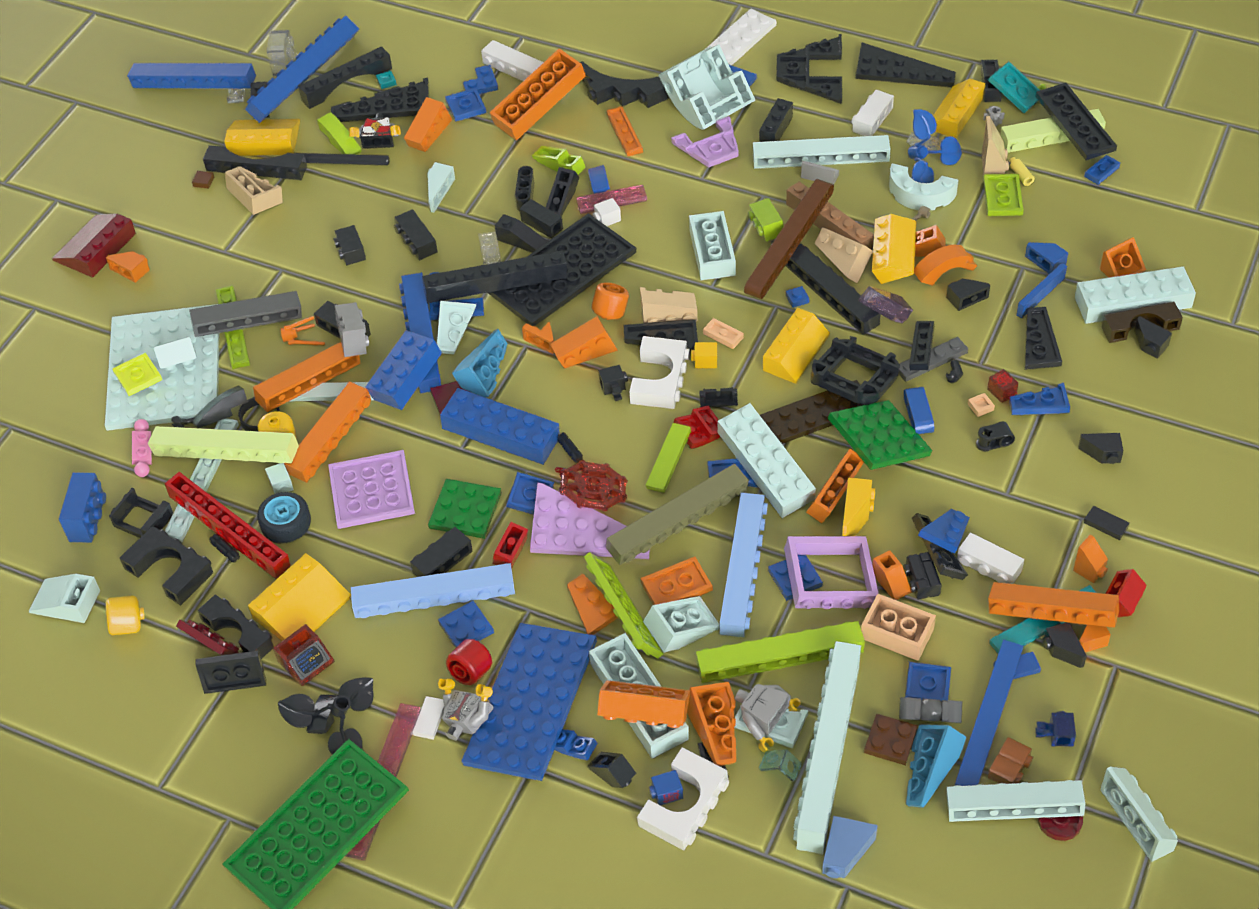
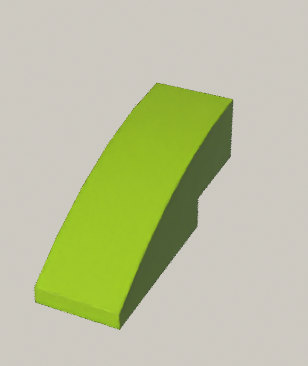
M331 112L317 119L319 130L329 138V142L342 154H359L362 152L353 137H349V131Z
M541 146L532 155L533 159L557 172L559 167L574 170L579 175L586 167L582 156L569 155L567 149Z

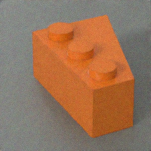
M426 97L404 137L409 147L426 152L449 125L452 118L444 103Z
M598 316L550 344L564 369L618 351Z

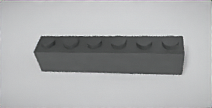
M297 291L189 310L195 337L302 318L301 304Z

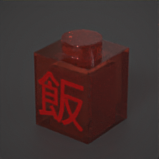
M1002 369L989 377L987 390L1001 403L1010 400L1011 396L1017 395L1019 383L1006 370Z

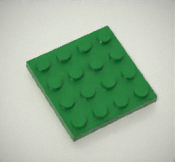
M890 400L831 412L828 416L830 422L870 470L928 457L933 451L921 436L915 433V429Z

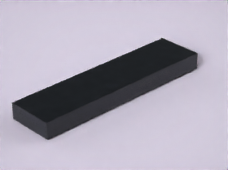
M917 321L915 324L909 363L910 371L929 370L935 328L934 321Z

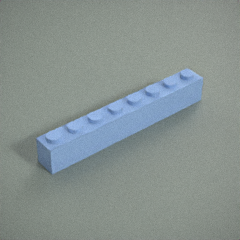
M741 493L720 618V635L744 637L745 630L750 628V618L747 616L748 613H752L753 601L750 600V597L755 595L756 584H753V579H757L758 567H755V565L760 562L761 551H758V546L762 547L763 535H760V532L765 530L766 519H763V515H767L768 503H764L765 495Z
M511 563L351 587L352 608L355 618H367L374 615H387L394 612H407L414 609H427L434 606H447L453 603H466L473 600H486L493 597H506L515 594Z

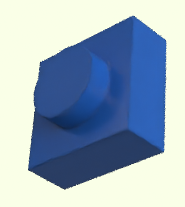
M803 286L786 290V297L792 308L809 303V297Z

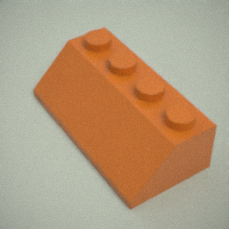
M606 680L599 690L597 715L603 716L606 720L622 718L630 723H635L638 720L646 721L645 723L648 725L662 723L667 724L670 728H679L686 721L691 690Z

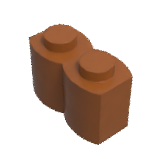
M1008 737L990 767L988 778L999 784L1021 783L1024 776L1021 772L1025 767H1030L1034 758L1031 756L1032 748Z

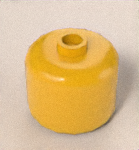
M280 411L269 412L259 420L258 432L293 433L297 439L293 420L288 414Z
M136 596L112 597L106 600L107 628L110 635L133 634L140 631L141 620L145 619L144 607L139 608V600Z

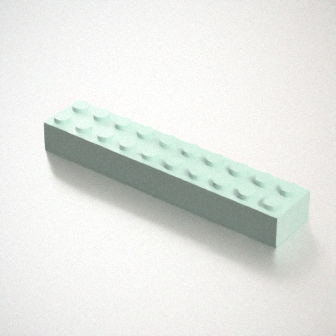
M836 641L835 648L830 649L829 666L826 668V680L821 693L822 700L821 703L819 702L818 719L815 721L814 739L811 741L810 758H808L806 765V778L804 777L803 792L798 804V817L796 816L794 823L793 840L797 841V850L823 854L859 672L861 645Z

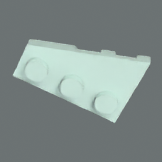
M440 301L437 345L442 353L455 354L475 311L476 304Z

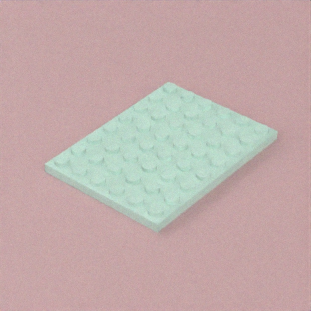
M207 306L112 317L105 415L106 430L132 428L138 419H145L149 425L173 423L171 418L174 416H179L182 420L195 418L209 402L218 396L219 333L195 337L189 311L190 309ZM190 336L197 357L193 359L194 363L184 366L183 363L175 364L176 368L165 371V368L160 369L154 347ZM146 353L160 373L162 380L128 396L112 368Z

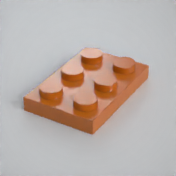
M695 556L641 578V584L653 605L697 597L713 591L711 582Z

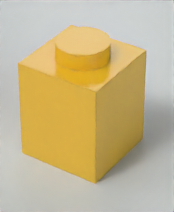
M695 342V350H691V361H695V368H717V342Z

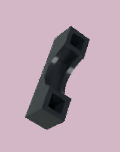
M215 594L198 609L202 622L215 632L224 628H234L241 631L242 634L238 643L242 653L259 651L260 658L262 659L274 648L271 634L267 630L262 631L254 620L245 618L240 609L231 607L227 599H221Z

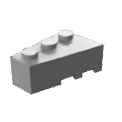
M356 302L335 305L336 321L344 356L367 354L366 346H369L368 335H365L366 327L365 323L362 322V310L358 309Z

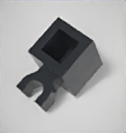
M620 364L598 370L599 382L604 395L613 394L615 401L622 400L621 393L623 390H626L625 382H628L626 372L622 371Z

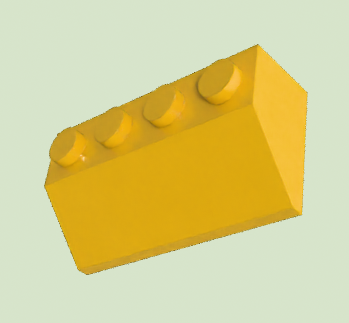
M967 79L954 85L933 115L936 120L935 132L957 139L983 100L985 83Z
M894 214L875 219L872 272L881 284L914 274L915 220Z
M797 308L764 354L763 371L796 384L829 337L830 332L813 313Z

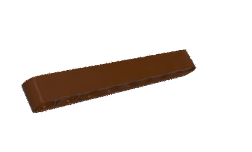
M816 179L747 280L744 287L745 294L761 300L765 297L829 201L834 191V184L820 179Z

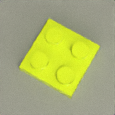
M146 353L112 368L128 396L162 380L160 373Z

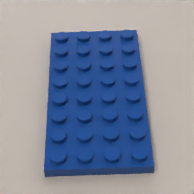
M520 623L493 685V693L488 697L490 704L494 708L490 712L488 719L472 735L462 758L463 766L542 781L589 663V651L595 648L596 636Z

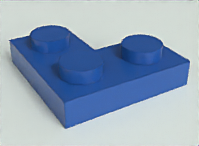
M491 65L475 68L477 79L463 82L465 91L476 88L478 93L482 94L498 90V84Z

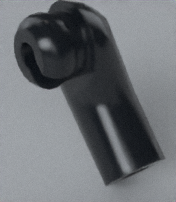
M959 360L950 362L952 371H950V374L946 373V379L950 383H956L963 376Z

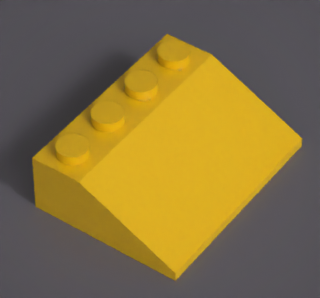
M264 119L260 123L256 120H235L226 132L224 141L226 148L238 156L294 153L300 119Z
M305 553L256 597L248 607L252 618L295 650L351 598V594L318 561Z

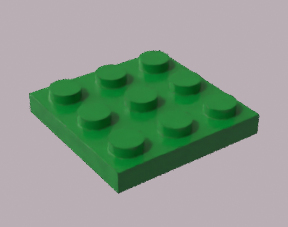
M446 479L429 520V529L447 532L456 527L466 536L485 539L502 494L501 488Z

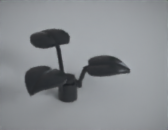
M362 677L345 682L340 687L338 696L334 699L333 703H328L327 706L316 712H313L315 708L313 700L305 694H294L278 702L279 712L283 719L291 726L304 728L311 724L312 716H317L330 709L334 716L340 717V732H334L329 737V752L333 755L348 739L362 749L361 735L353 728L344 731V719L349 708L354 711H364L371 706L374 697L373 678Z

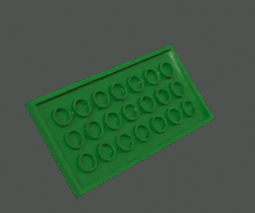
M348 739L222 865L268 908L294 909L393 808L409 789Z

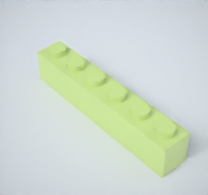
M1099 109L1089 110L1104 129L1106 121ZM1052 117L1001 127L1000 136L1004 141V149H1007L1008 153L1070 141Z

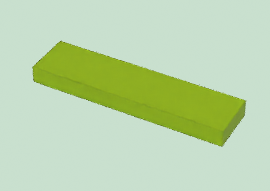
M672 423L646 483L647 489L665 493L691 433V427Z

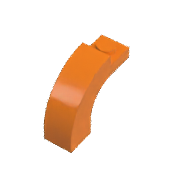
M947 245L924 257L914 268V273L920 282L933 286L946 271L956 267L974 271L977 264L973 260L974 257L966 252L962 245Z

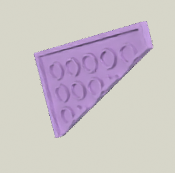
M538 483L530 553L585 556L591 552L600 557H612L606 549L607 538L627 526L543 483ZM650 550L636 555L635 558L649 559Z

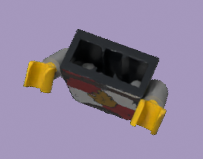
M376 114L374 118H367L364 125L360 128H349V137L360 138L363 149L394 147L393 136L398 137L401 135L400 126L390 123L389 118L384 117L382 114Z

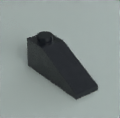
M559 167L546 208L560 216L563 215L577 188L580 177L574 170Z
M503 214L495 224L498 241L531 253L548 242L519 219Z

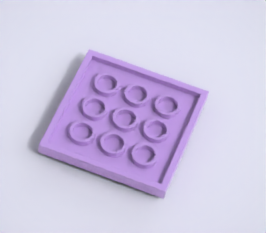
M404 450L328 464L338 529L415 514Z

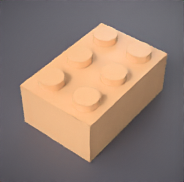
M877 594L862 623L861 631L864 640L919 661L934 630L936 615Z

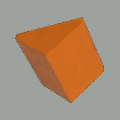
M1134 237L1103 252L1100 270L1108 278L1146 271Z

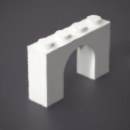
M643 336L640 347V361L665 365L671 370V373L659 380L633 378L629 392L630 404L675 409L676 402L680 400L679 387H683L684 377L682 373H686L687 363H685V360H689L690 349H687V341Z
M682 747L672 762L671 768L672 771H677L679 778L698 789L700 792L698 802L687 811L673 812L648 799L637 816L638 826L684 851L687 845H691L695 840V832L698 827H702L705 824L708 811L715 808L718 802V795L721 791L724 792L726 790L729 780L727 770Z

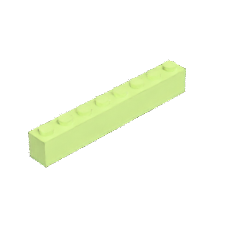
M159 426L155 427L148 442L154 456L159 457L170 456L177 458L188 457L292 463L299 447L293 433Z

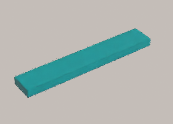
M1090 585L1079 590L1097 593ZM1028 618L991 638L989 644L997 653L1000 651L1003 640L1025 646L1045 635L1046 628L1067 622Z

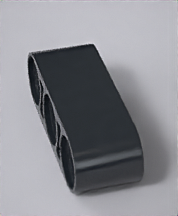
M522 166L518 170L515 199L519 212L523 204H526L530 199L533 200L535 181L533 168L530 166Z

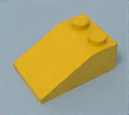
M848 478L842 536H856L869 520V512L874 510L875 488H872V480Z

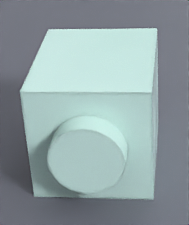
M279 463L265 469L274 494L294 490L284 463Z

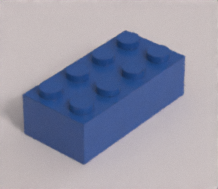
M406 330L365 388L368 389L369 394L375 401L402 410L442 352L434 339Z

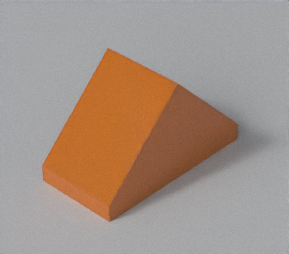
M1086 625L1079 642L1084 651L1089 652L1108 646L1111 634L1105 626Z

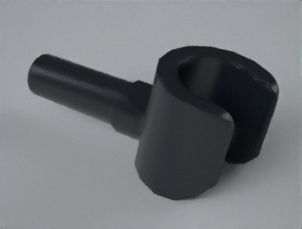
M174 416L171 418L172 426L184 428L185 425L192 423L194 418L182 420L179 416Z

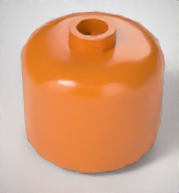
M604 282L598 284L592 301L593 312L606 320L620 319L625 314L629 292L621 285Z

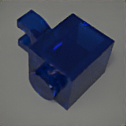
M1064 711L1051 713L1049 723H1036V737L1050 736L1051 746H1074L1076 738L1074 713H1066Z

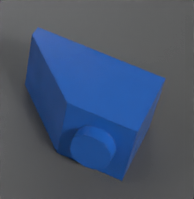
M1029 242L1026 247L1025 257L1050 274L1060 264L1066 265L1068 252L1055 243Z

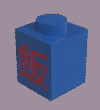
M676 770L651 777L652 786H649V792L652 799L656 798L658 805L661 806L683 799V787Z

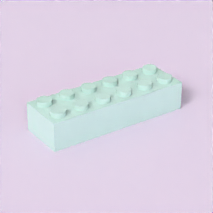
M1183 266L1077 282L1075 300L1085 324L1103 321L1106 314L1174 301L1179 310L1192 308L1196 292Z
M750 403L718 421V434L781 518L815 499L816 488Z
M626 633L589 651L590 665L603 685L606 680L661 687ZM638 720L635 723L628 722L652 759L689 740L686 722L679 728H670L667 724L662 723L648 725L645 723L646 721Z

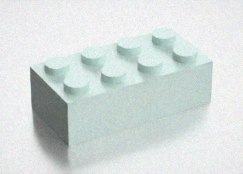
M724 211L689 215V231L700 279L708 280L736 276V260Z

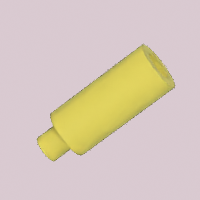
M1010 158V168L1013 172L1019 174V179L1025 186L1031 185L1034 182V176L1020 159Z

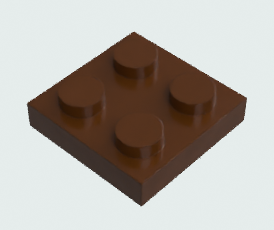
M876 713L864 753L906 766L918 725Z

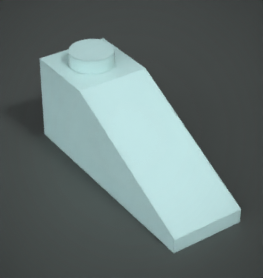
M436 162L427 173L429 205L432 213L435 212L455 181L454 167Z

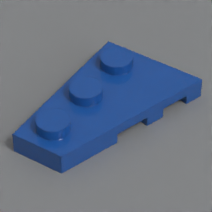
M1060 383L1058 387L1052 389L1049 387L1042 388V391L1037 393L1030 391L1011 396L1009 400L1012 415L1070 413V404L1064 383Z
M950 509L921 529L918 536L955 554L970 517L966 516L963 512Z

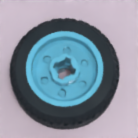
M280 492L269 496L262 502L257 512L258 523L263 535L268 540L276 543L296 541L308 531L311 523V515L306 501L300 495L292 492Z

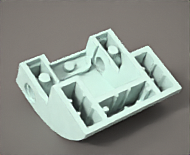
M720 45L710 46L658 74L668 96L678 111L691 124L701 130L755 101L742 70L732 73Z

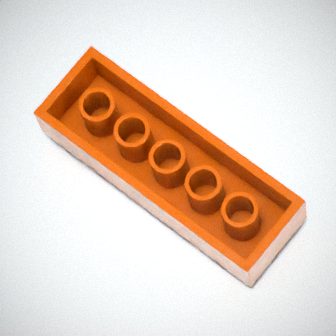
M559 48L489 112L494 125L517 141L586 76L582 64Z

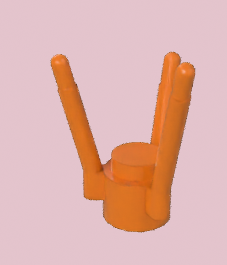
M314 316L281 328L283 342L288 341V345H325V342L295 340V338H298V331L312 328L315 324L297 326L313 320Z

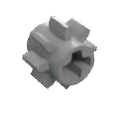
M991 106L989 109L986 108L983 120L986 121V116H990L996 127L1002 124L1005 113L1001 112V108L998 106Z

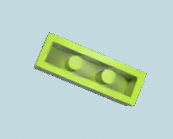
M767 198L749 204L750 211H748L750 221H753L755 229L758 230L759 236H763L766 242L776 239L784 224L770 199Z

